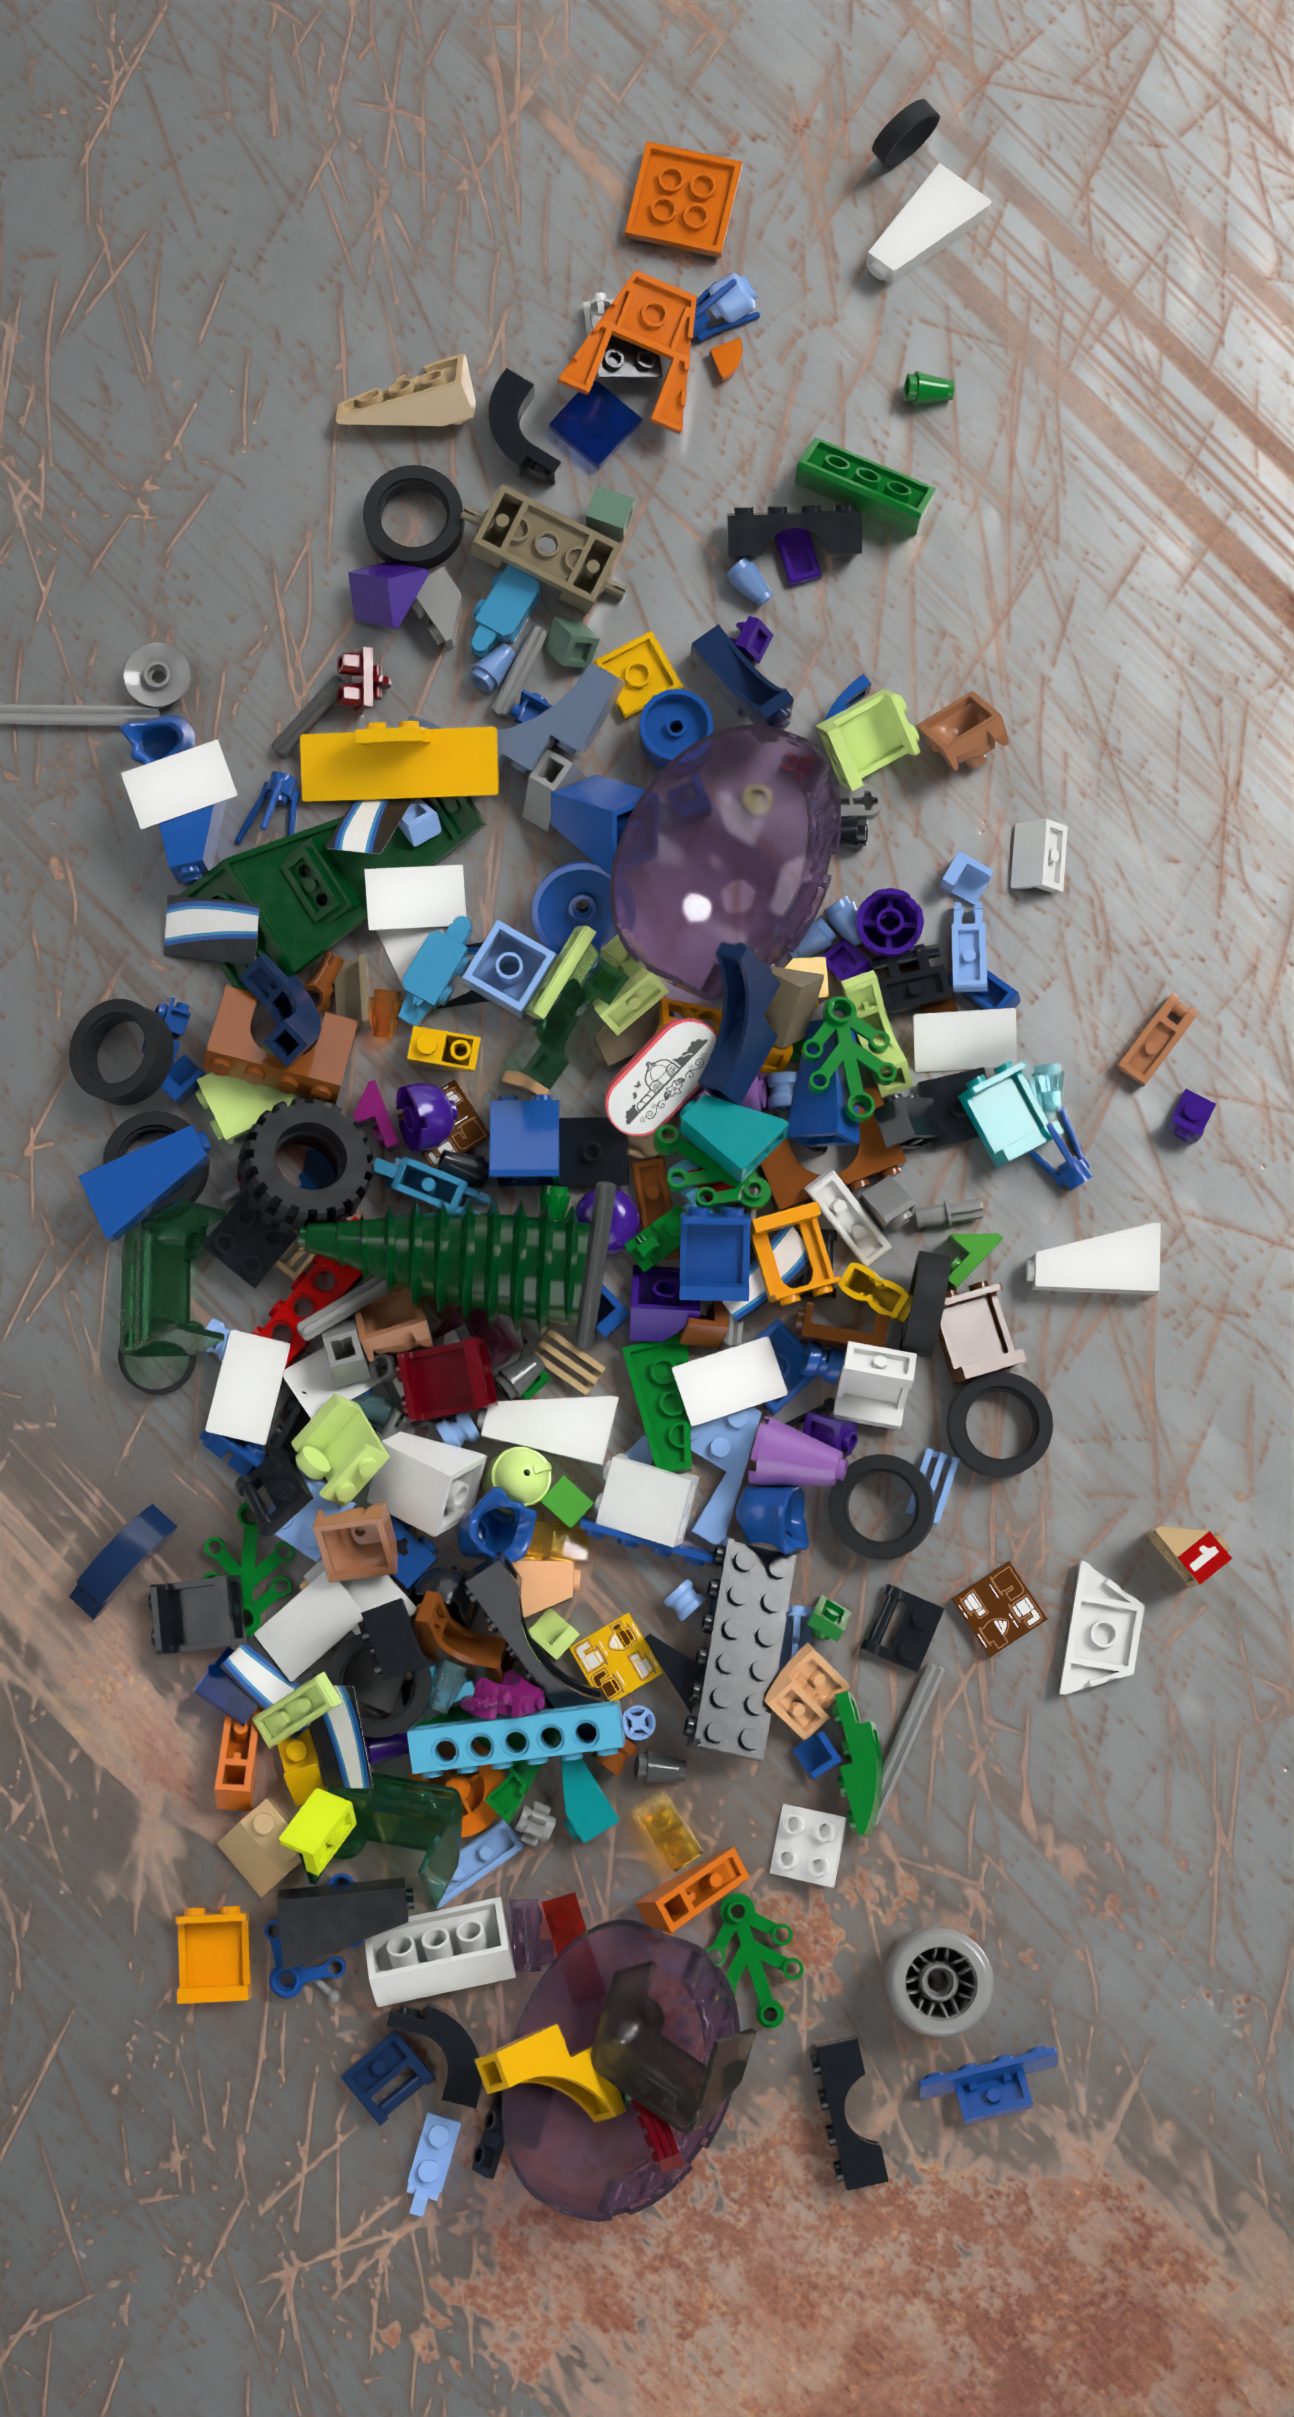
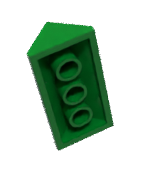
M817 437L813 439L799 460L795 476V484L839 503L854 505V509L914 535L917 534L937 489Z

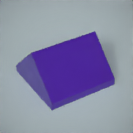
M389 562L348 572L354 619L361 623L398 630L430 572L423 568Z

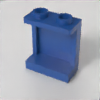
M689 1207L688 1212H681L679 1300L749 1301L751 1215L744 1214L743 1208L728 1207L723 1208V1213H709V1208Z

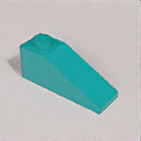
M559 1733V1742H561V1734H560V1733ZM561 1755L565 1813L569 1818L563 1823L574 1841L581 1838L583 1843H586L618 1823L620 1819L583 1758L562 1760Z

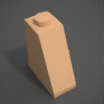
M518 1560L511 1562L522 1577L521 1600L525 1619L574 1598V1590H580L581 1569H574V1561Z

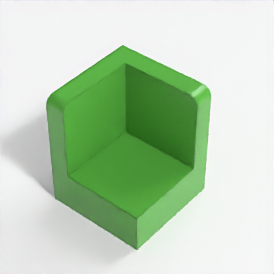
M564 1475L540 1500L550 1512H553L569 1528L574 1527L585 1513L595 1505L592 1500Z

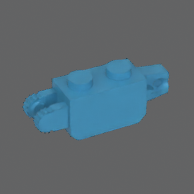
M509 564L503 572L499 570L495 574L490 584L491 593L486 600L482 598L474 609L473 616L475 617L476 631L470 642L473 656L476 659L479 658L481 660L496 647L498 642L507 645L513 644L541 599L538 579Z
M459 915V917H455V920L450 924L445 934L440 931L429 933L405 973L402 983L406 997L398 1017L410 1026H418L431 1009L436 1011L439 1004L445 1006L454 991V988L450 987L456 975L462 977L467 970L471 959L467 958L469 951L466 944L470 939L471 932H473L471 930L472 922H470L467 916Z
M396 1157L394 1164L376 1158L374 1162L373 1174L387 1179L384 1186L391 1189L392 1193L413 1202L416 1200L418 1204L433 1210L437 1209L442 1198L448 1213L461 1212L463 1208L461 1205L465 1196L474 1199L480 1204L490 1205L492 1200L491 1196L468 1187L466 1181L411 1158L403 1157V1159Z

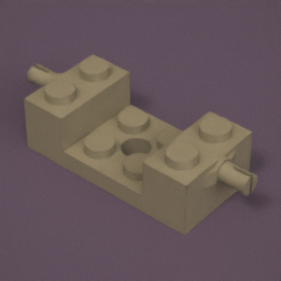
M501 484L490 508L484 514L467 505L462 511L460 518L478 526L469 554L498 569L503 561L562 591L559 597L560 600L589 614L596 598L603 591L622 600L628 587L610 579L611 567L622 547L620 543L504 484ZM544 537L550 538L555 542L556 550L552 553H545L540 550L538 541Z

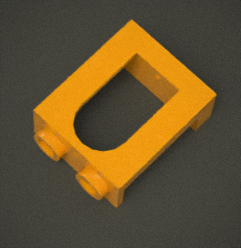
M817 1201L751 1220L750 1240L769 1303L780 1301L781 1306L801 1301V1294L811 1291L813 1297L833 1292L832 1285L841 1281L840 1276L834 1277L817 1221V1217L821 1215ZM798 1224L812 1268V1277L808 1285L793 1289L784 1284L780 1277L767 1233Z

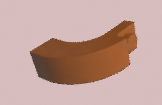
M426 1591L422 1603L417 1605L414 1615L416 1623L414 1631L422 1652L437 1664L474 1681L480 1678H487L492 1682L502 1684L504 1673L511 1671L515 1661L505 1647V1642H507L505 1638L487 1636L465 1628L451 1617L440 1593Z

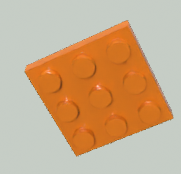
M646 141L625 229V238L721 258L743 162Z

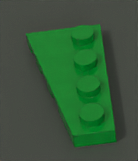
M679 1333L664 1342L646 1341L622 1347V1355L654 1467L676 1474L691 1471V1426L672 1371L673 1367L689 1362L688 1345L679 1343Z

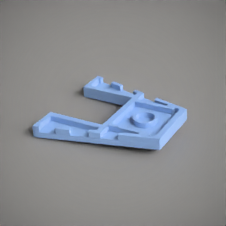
M754 1407L691 1426V1452L726 1472L691 1531L714 1546L720 1544L726 1537L762 1412ZM645 1435L625 1453L630 1460L651 1465L653 1462Z

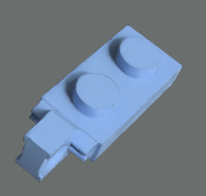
M428 2111L407 2181L409 2184L406 2192L415 2194L410 2214L423 2217L428 2199L438 2200L439 2193L442 2192L462 2121Z

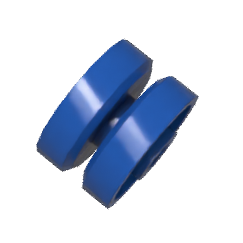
M671 689L653 696L644 706L640 717L639 734L640 746L646 759L656 768L670 773L687 772L699 766L708 756L713 742V716L706 702L693 692L683 689Z

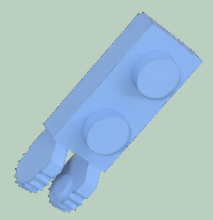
M982 901L975 902L973 906V917L975 918V923L962 924L963 907L961 902L953 903L954 924H951L953 992L987 991L986 925L983 923Z

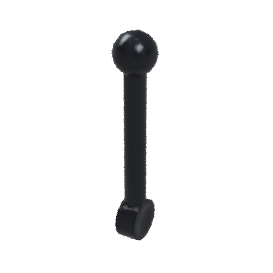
M827 1398L823 1405L808 1412L834 1411L835 1399ZM807 1412L785 1424L793 1427L804 1422Z

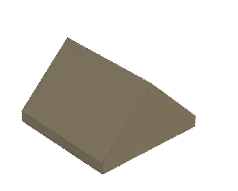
M770 966L772 969L771 974L781 983L763 1015L769 1021L768 1026L778 1035L774 1045L783 1049L805 1038L823 984V974Z

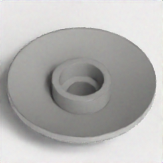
M151 642L140 646L129 656L124 667L123 677L129 694L137 702L147 707L162 708L174 704L186 693L191 680V669L187 658L178 648L164 642ZM163 674L165 679L161 683L153 682L154 676Z

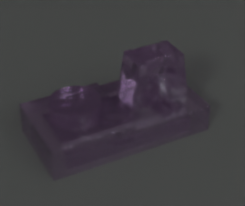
M510 1899L515 1971H541L542 1964L554 1961L553 1940L539 1939L542 1912L538 1906V1899Z

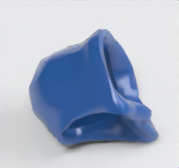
M171 714L144 721L126 722L119 727L132 747L131 758L142 765L196 746L195 732L188 721Z
M747 1485L744 1488L736 1506V1520L741 1526L748 1544L758 1542L772 1544L784 1554H790L794 1550H806L809 1547L804 1518L805 1493L799 1486Z
M492 1487L475 1506L464 1513L458 1523L457 1541L462 1555L469 1558L487 1560L503 1550L510 1562L522 1559L532 1540L537 1512L525 1507L521 1502L511 1501L500 1487ZM496 1508L509 1509L514 1513V1516H509Z

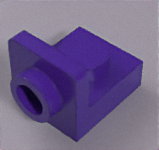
M842 938L821 956L826 957L827 971L840 984L843 980L873 970L869 960L845 938Z
M1185 1089L1166 1127L1172 1129V1135L1182 1141L1191 1142V1140L1197 1142L1204 1133V1128L1216 1103Z
M811 1411L807 1412L803 1433L843 1452V1456L851 1455L852 1450L857 1445L858 1423L842 1421Z

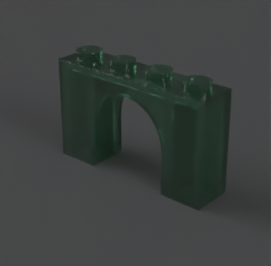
M591 942L545 1019H534L512 1050V1054L521 1071L550 1090L569 1064V1060L564 1052L565 1045L581 1015L598 998L610 1006L629 979L628 974L616 958Z

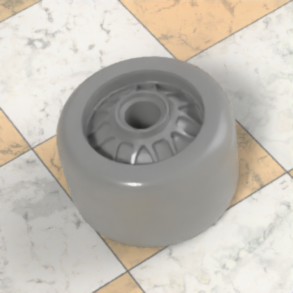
M928 1926L909 1933L894 1947L886 1963L884 1985L892 2009L907 2026L923 2035L951 2037L969 2030L984 2016L992 1999L994 1978L985 1952L974 1940L953 1928ZM935 1970H942L946 1975V1983L940 1989H932L928 1985V1976Z

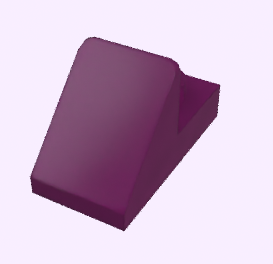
M370 1081L352 1117L357 1121L356 1129L377 1122L378 1125L372 1127L379 1146L385 1144L390 1153L402 1147L376 1081Z

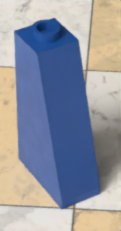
M824 1019L810 1022L804 1043L808 1039L813 1038L825 1022ZM851 1030L852 1039L856 1043V1033ZM836 1031L823 1045V1053L818 1061L808 1062L801 1055L788 1118L787 1138L806 1148L859 1144V1123L852 1121L847 1116L845 1110L849 1099V1092L843 1063L840 1064L831 1076L829 1086L824 1093L815 1094L808 1088L810 1075L821 1068L838 1045ZM810 1046L806 1048L810 1054L815 1055L818 1053L815 1047ZM813 1079L815 1085H825L822 1079ZM854 1106L853 1110L859 1114V1107Z
M192 1124L78 1176L105 1238L110 1243L119 1240L211 1161L207 1151L212 1150V1147L204 1131L198 1133Z

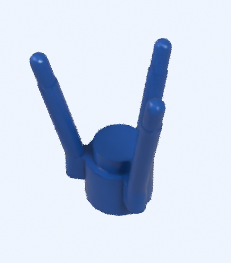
M736 279L729 281L711 297L709 287L697 298L693 338L697 336L698 340L702 342L713 334L760 317L759 312H754L734 323L725 322L707 329L706 325L710 323V319L705 311L737 284Z
M278 771L271 773L269 782H264L261 794L235 839L236 844L242 842L266 799L269 803L260 825L261 830L267 829L275 806H285L287 801H289L288 836L295 834L297 802L300 792L295 790L297 783L295 777Z
M1059 1106V1113L1076 1156L1072 1157L1052 1123H1048L1046 1127L1066 1160L1058 1166L1061 1173L1034 1150L1027 1153L1054 1178L1059 1187L1066 1184L1071 1191L1093 1177V1175L1089 1171L1091 1166L1083 1154L1064 1106Z

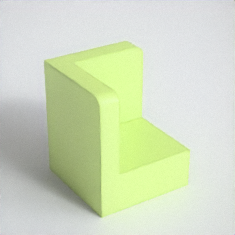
M552 1608L547 1609L535 1624L528 1629L532 1638L557 1661L580 1636Z

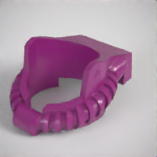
M511 1670L504 1673L502 1684L492 1682L487 1678L478 1679L474 1694L463 1697L460 1705L463 1710L474 1716L496 1720L497 1713L503 1715L511 1713V1717H521L542 1711L545 1699L543 1697L544 1691L527 1682L517 1672Z

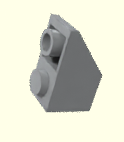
M441 567L426 578L411 608L419 619L424 616L428 621L430 627L427 630L437 645L443 643L448 652L452 650L455 645L463 599L461 591L445 568Z
M547 748L529 775L522 817L550 834L554 829L551 825V792L586 779V776L574 763Z
M890 1175L863 1192L859 1198L881 1232L888 1228L895 1232L907 1224L912 1217L911 1212L915 1206L913 1199Z
M355 1317L344 1319L322 1332L327 1358L337 1388L371 1378L364 1350L359 1340Z

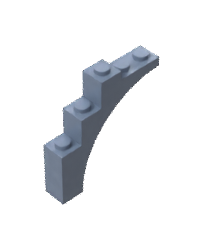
M590 663L575 686L555 705L531 720L511 728L497 730L499 775L508 758L511 759L508 764L525 774L528 769L533 771L547 748L551 750L556 739L559 740L557 746L572 755L576 751L587 753L626 681L602 667ZM410 715L407 720L419 721V727L442 729V727L421 717Z

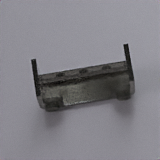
M649 1961L615 1971L591 2051V2062L595 2071L679 2132L688 2133L701 2128L740 2085L757 2031L750 2028L714 2040L706 2066L661 2035L664 2026V2013L659 2003L648 1996L657 1964Z

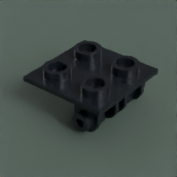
M590 315L592 330L603 315ZM611 335L596 375L599 379L662 378L660 355Z
M241 1196L201 1246L255 1289L298 1235L291 1229L288 1234L278 1231L280 1225L271 1222L270 1225L264 1223L261 1220L263 1214L259 1210L253 1213L248 1207L247 1203L250 1197Z

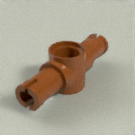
M328 951L324 953L325 955L314 977H310L307 984L303 985L309 995L313 993L320 995V1004L316 1007L320 1018L325 1015V1012L330 1010V996L334 990L332 985L342 964L345 962L341 957L333 955Z

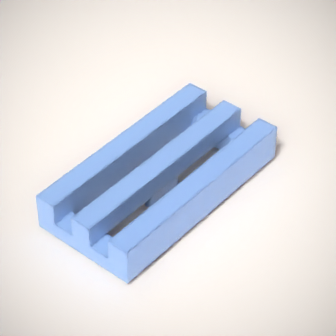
M926 1448L919 1470L925 1476L930 1459H937L930 1480L933 1494L944 1462L950 1464L935 1508L933 1523L938 1525L960 1458ZM912 1491L905 1514L915 1517L916 1500Z

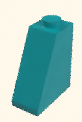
M704 1094L697 1102L692 1100L683 1108L680 1113L679 1131L739 1183H742L787 1138L789 1123L782 1118Z

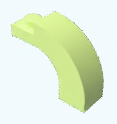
M871 970L841 981L844 996L855 1005L857 1017L876 1030L886 1032L890 1037V1044L887 1050L882 1054H876L869 1049L868 1040L856 1033L858 1045L883 1062L892 1063L897 1069V1075L893 1083L884 1086L875 1080V1073L867 1068L880 1097L882 1098L913 1087L907 1059L901 1051L891 1029L875 972ZM875 1038V1039H873V1041H874V1043H875L876 1045H878V1046H883V1045H885V1043H884V1041H883L882 1039H880V1038ZM888 1070L880 1071L883 1077H891V1073Z

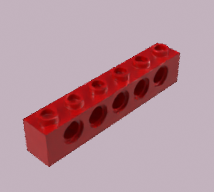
M354 1216L351 1221L359 1219L356 1216ZM315 1255L312 1260L315 1265L306 1275L302 1272L295 1279L290 1287L293 1290L291 1295L285 1302L280 1299L270 1310L268 1315L271 1319L265 1327L258 1326L251 1334L274 1339V1333L278 1328H290L292 1335L287 1342L290 1343L285 1369H287L314 1339L305 1341L298 1333L297 1324L307 1317L296 1315L295 1309L297 1304L303 1300L311 1301L313 1303V1311L310 1315L355 1289L363 1279V1272L347 1265L341 1267L339 1262ZM326 1273L334 1275L335 1284L331 1289L324 1291L318 1288L317 1281L321 1275Z

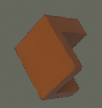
M712 1301L706 1316L700 1315L697 1319L688 1318L684 1328L679 1331V1343L720 1349L729 1328L728 1312L723 1302Z

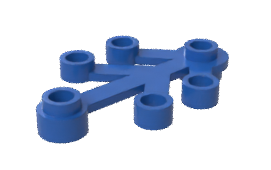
M338 1873L331 1877L327 1885L337 1884L340 1880L347 1883L355 1882V1880L349 1874ZM272 1920L265 1926L264 1933L267 1939L270 1940L276 1964L270 1973L269 1985L277 1996L282 1998L294 1997L302 1990L306 1982L325 1977L339 1978L345 1973L347 1965L340 1956H333L325 1964L303 1968L304 1964L283 1970L281 1937H273L269 1933L270 1926L272 1924L279 1925V1920ZM364 1940L349 1945V1947H357L360 1944H362ZM336 1960L341 1963L342 1970L340 1973L334 1974L330 1971L329 1964L331 1961ZM289 1973L293 1976L294 1981L291 1986H284L281 1983L282 1974Z

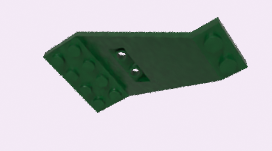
M470 796L420 798L437 813L441 832L418 846H413L400 827L397 826L381 854L326 849V844L343 818L340 817L227 857L178 896L259 904L256 959L265 953L289 978L292 975L296 976L368 919L364 869L435 866L483 829L487 823ZM307 865L310 868L309 876L305 874V867ZM324 893L327 895L328 898L326 905L322 901V896ZM217 961L232 987L251 992L238 979L250 965Z

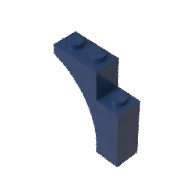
M719 624L692 643L691 654L736 713L740 715L745 712L763 737H766L771 732L777 735L789 726L794 702L793 697L786 688H780L765 678L740 652Z
M721 941L715 952L723 981L721 1024L709 1061L697 1082L712 1097L741 1105L778 1037L768 1026L769 1021L763 1015L781 983L771 974V967L754 956L755 950L741 942H737L734 945Z

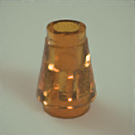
M374 989V996L370 997L372 1026L374 1030L373 1037L393 1039L399 1019L398 1015L404 1000H401V991Z

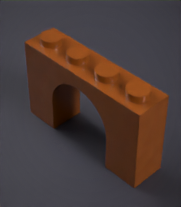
M226 985L207 1045L203 1069L219 1076H230L245 1080L253 1085L260 1084L279 1089L284 1093H294L312 1099L323 1100V1103L328 1102L336 1105L354 1042L358 1020L325 1012L321 1032L315 1046L308 1053L300 1056L293 1064L286 1067L278 1057L263 1051L252 1038L250 1029L258 999L252 992Z
M876 1085L863 1090V1092L871 1095L874 1099L875 1109L884 1105ZM858 1106L859 1114H864V1109ZM874 1113L869 1120L859 1123L860 1139L859 1144H857L854 1161L846 1169L836 1173L851 1192L869 1186L868 1180L881 1175L883 1180L889 1175L894 1177L900 1174V1167H903L907 1161L902 1149L886 1148ZM786 1138L758 1166L762 1178L770 1185V1198L776 1213L813 1202L804 1188L820 1176L808 1171L797 1161Z

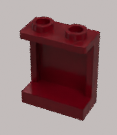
M473 1337L464 1339L461 1342L397 1354L398 1362L395 1365L397 1379L403 1384L405 1396H402V1408L404 1414L409 1416L410 1422H420L498 1405L485 1337Z

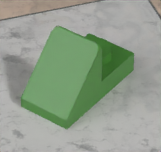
M999 1233L950 1234L947 1240L966 1258L963 1260L958 1256L951 1263L948 1287L951 1290L957 1289L1002 1241L1003 1237Z

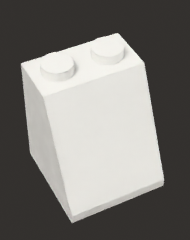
M398 1432L381 1441L390 1458L368 1481V1487L370 1488L367 1498L368 1503L373 1505L386 1501L389 1514L433 1537L457 1525L464 1513L475 1506L487 1458L486 1455L404 1432Z

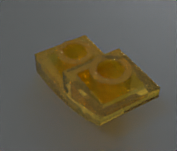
M535 1521L532 1540L524 1558L541 1561L552 1558L584 1563L587 1561L589 1536L584 1534L585 1529L579 1527V1525L569 1528L565 1523Z
M663 1789L633 1808L652 1841L674 1872L704 1853L690 1827L682 1820L667 1792Z

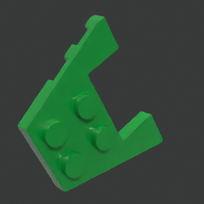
M459 1705L442 1711L441 1715L429 1721H421L416 1726L481 1717L468 1713ZM553 1727L543 1730V1738L547 1743L553 1745L560 1732ZM512 1732L508 1735V1742L513 1748L522 1749L526 1746V1738L523 1734ZM476 1737L485 1748L491 1751V1743L486 1737ZM527 1760L513 1761L512 1767L505 1768L510 1775L484 1799L507 1825L513 1820L542 1764L527 1765Z

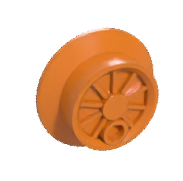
M441 1741L439 1743L438 1750L442 1756L451 1758L456 1755V1748L453 1743L449 1741ZM473 1741V1746L479 1753L490 1752L481 1744ZM492 1764L479 1765L478 1771L458 1774L457 1768L443 1770L442 1776L434 1778H422V1773L412 1774L411 1768L407 1782L409 1804L419 1822L431 1832L448 1838L469 1837L487 1828L497 1817L498 1814L484 1799L505 1780L503 1770L492 1769Z

